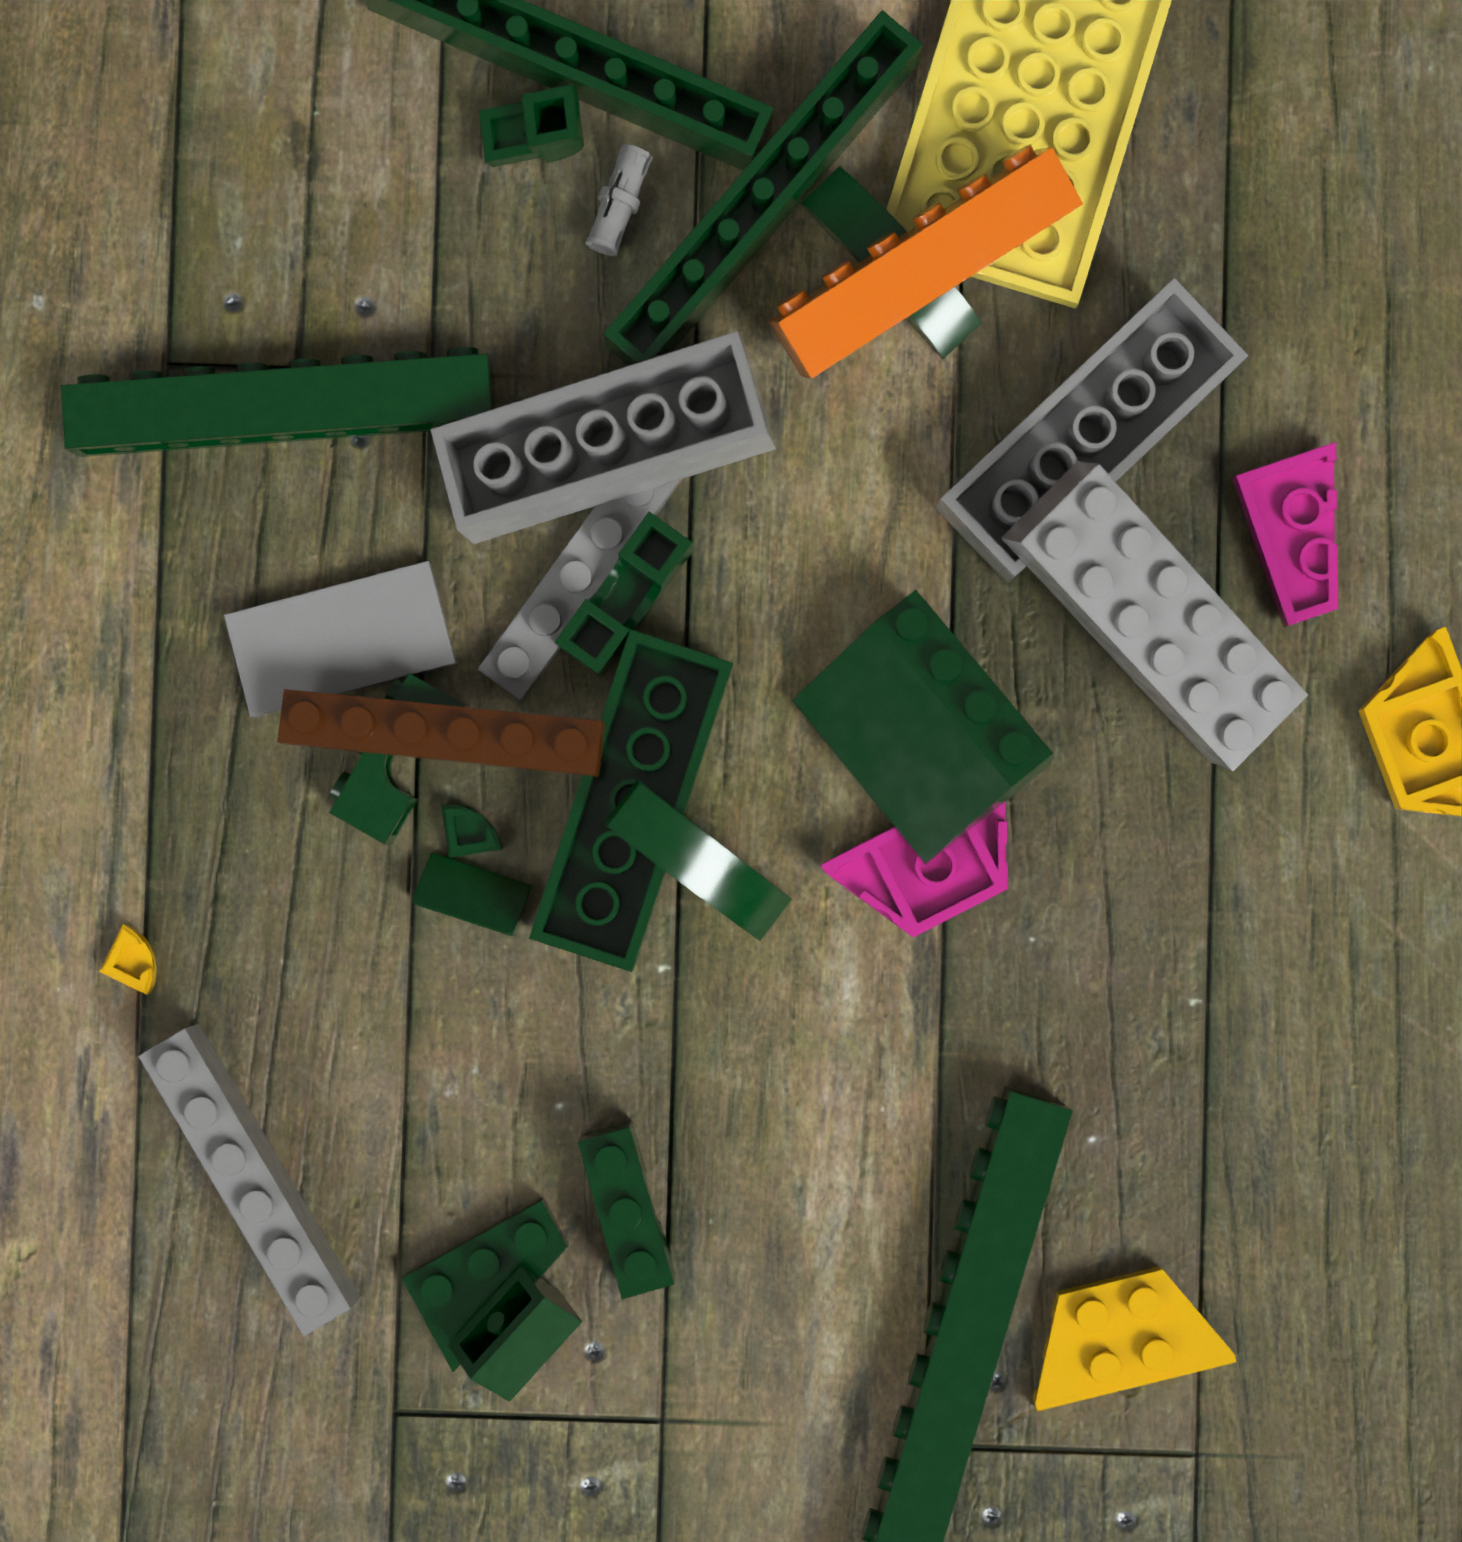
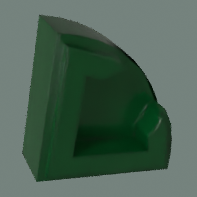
M441 805L449 858L503 850L502 842L496 829L483 815L464 806Z

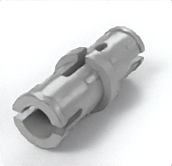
M630 144L621 145L608 185L603 186L599 193L598 200L601 204L585 243L596 252L608 256H617L630 216L637 213L641 203L637 197L648 167L653 159L649 155L650 153L644 149Z

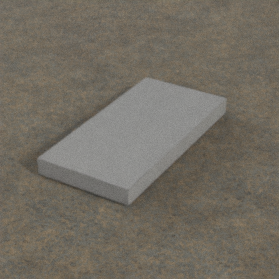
M429 561L224 615L249 714L252 718L281 711L284 689L343 695L392 682L396 679H403L409 673L418 675L457 664L432 565Z

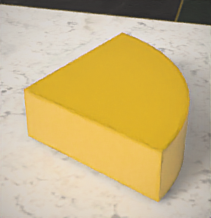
M128 923L123 924L99 972L146 995L152 994L157 975L154 952L147 939L136 928Z

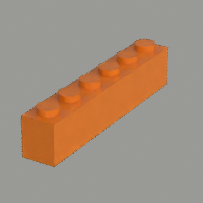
M1031 144L1015 151L1002 161L1006 169L991 179H988L986 173L975 177L957 190L961 198L946 208H943L940 202L928 207L912 218L916 227L898 238L896 232L893 231L881 237L867 247L871 255L855 266L851 264L850 260L845 261L822 276L825 285L807 295L803 289L780 302L776 306L780 314L768 322L802 377L814 378L1083 205L1053 147L1034 150Z

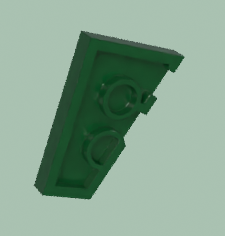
M544 1198L402 1277V1281L452 1372L460 1366V1363L447 1345L510 1276L522 1266L540 1278L568 1248L569 1243Z

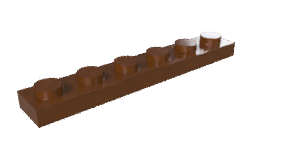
M284 689L277 742L285 745L599 777L605 723L597 720Z

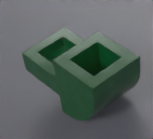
M572 84L522 94V102L479 110L485 163L491 167L542 158L547 163L555 162L575 155L584 147L578 90Z

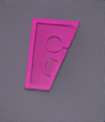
M1336 442L1236 475L1232 478L1283 628L1338 609V545L1335 544L1337 489H1334V462L1337 461Z

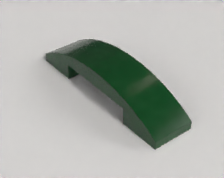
M840 166L801 202L805 210L836 243L839 241L858 263L871 256L867 247L876 240L893 231L896 232L898 238L907 233L900 223ZM956 287L910 315L908 319L911 326L942 359L982 323Z
M638 780L604 822L608 828L759 941H761L792 900Z

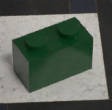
M520 1266L447 1346L472 1381L510 1402L583 1321L557 1288Z

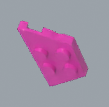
M1006 801L926 865L897 829L893 827L820 864L824 873L908 935L915 937L1008 889Z

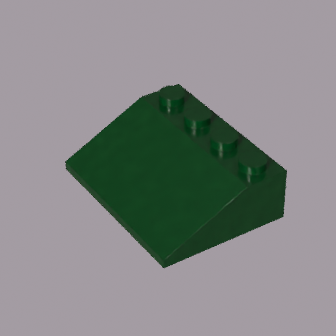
M914 590L868 627L792 700L794 705L925 865L1047 769L1054 755L917 590Z

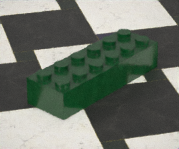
M630 629L600 720L605 723L599 777L582 775L529 939L633 972L666 871L613 832L604 822L637 780L685 816L732 673V662Z

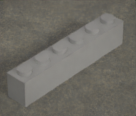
M200 1024L182 1029L139 1055V1059L302 1335H308L351 1309L361 1296Z

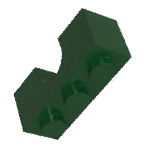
M649 511L618 553L617 562L602 585L589 600H584L554 643L565 653L602 678L624 648L630 629L637 630L694 551L693 542Z
M410 673L404 682L396 679L384 698L468 707ZM356 752L361 757L352 773L349 774L344 771L330 792L329 799L335 803L329 813L384 845H392L418 799L403 791L394 781L391 769L394 756Z
M630 1120L581 1134L578 1146L621 1299L674 1285L676 1273L662 1223L658 1221L646 1177L647 1170L633 1121Z

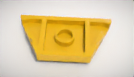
M1442 627L1432 631L1358 711L1394 808L1397 810L1462 817V668L1447 628Z
M1160 1266L1056 1291L1051 1313V1328L1044 1344L1042 1353L1043 1364L1038 1387L1034 1390L1033 1403L1035 1409L1041 1411L1237 1361L1232 1350Z

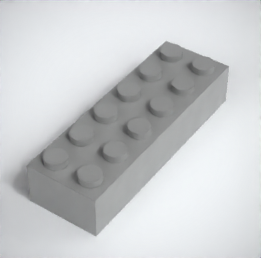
M1174 278L939 500L935 509L1008 584L1026 565L1001 538L1077 461L1100 464L1116 482L1249 355Z
M738 331L430 429L456 528L473 544L776 449L749 353Z
M1077 461L1001 538L1209 762L1234 771L1308 696L1303 688L1100 464Z

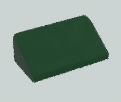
M431 852L411 903L493 931L515 936L532 885Z

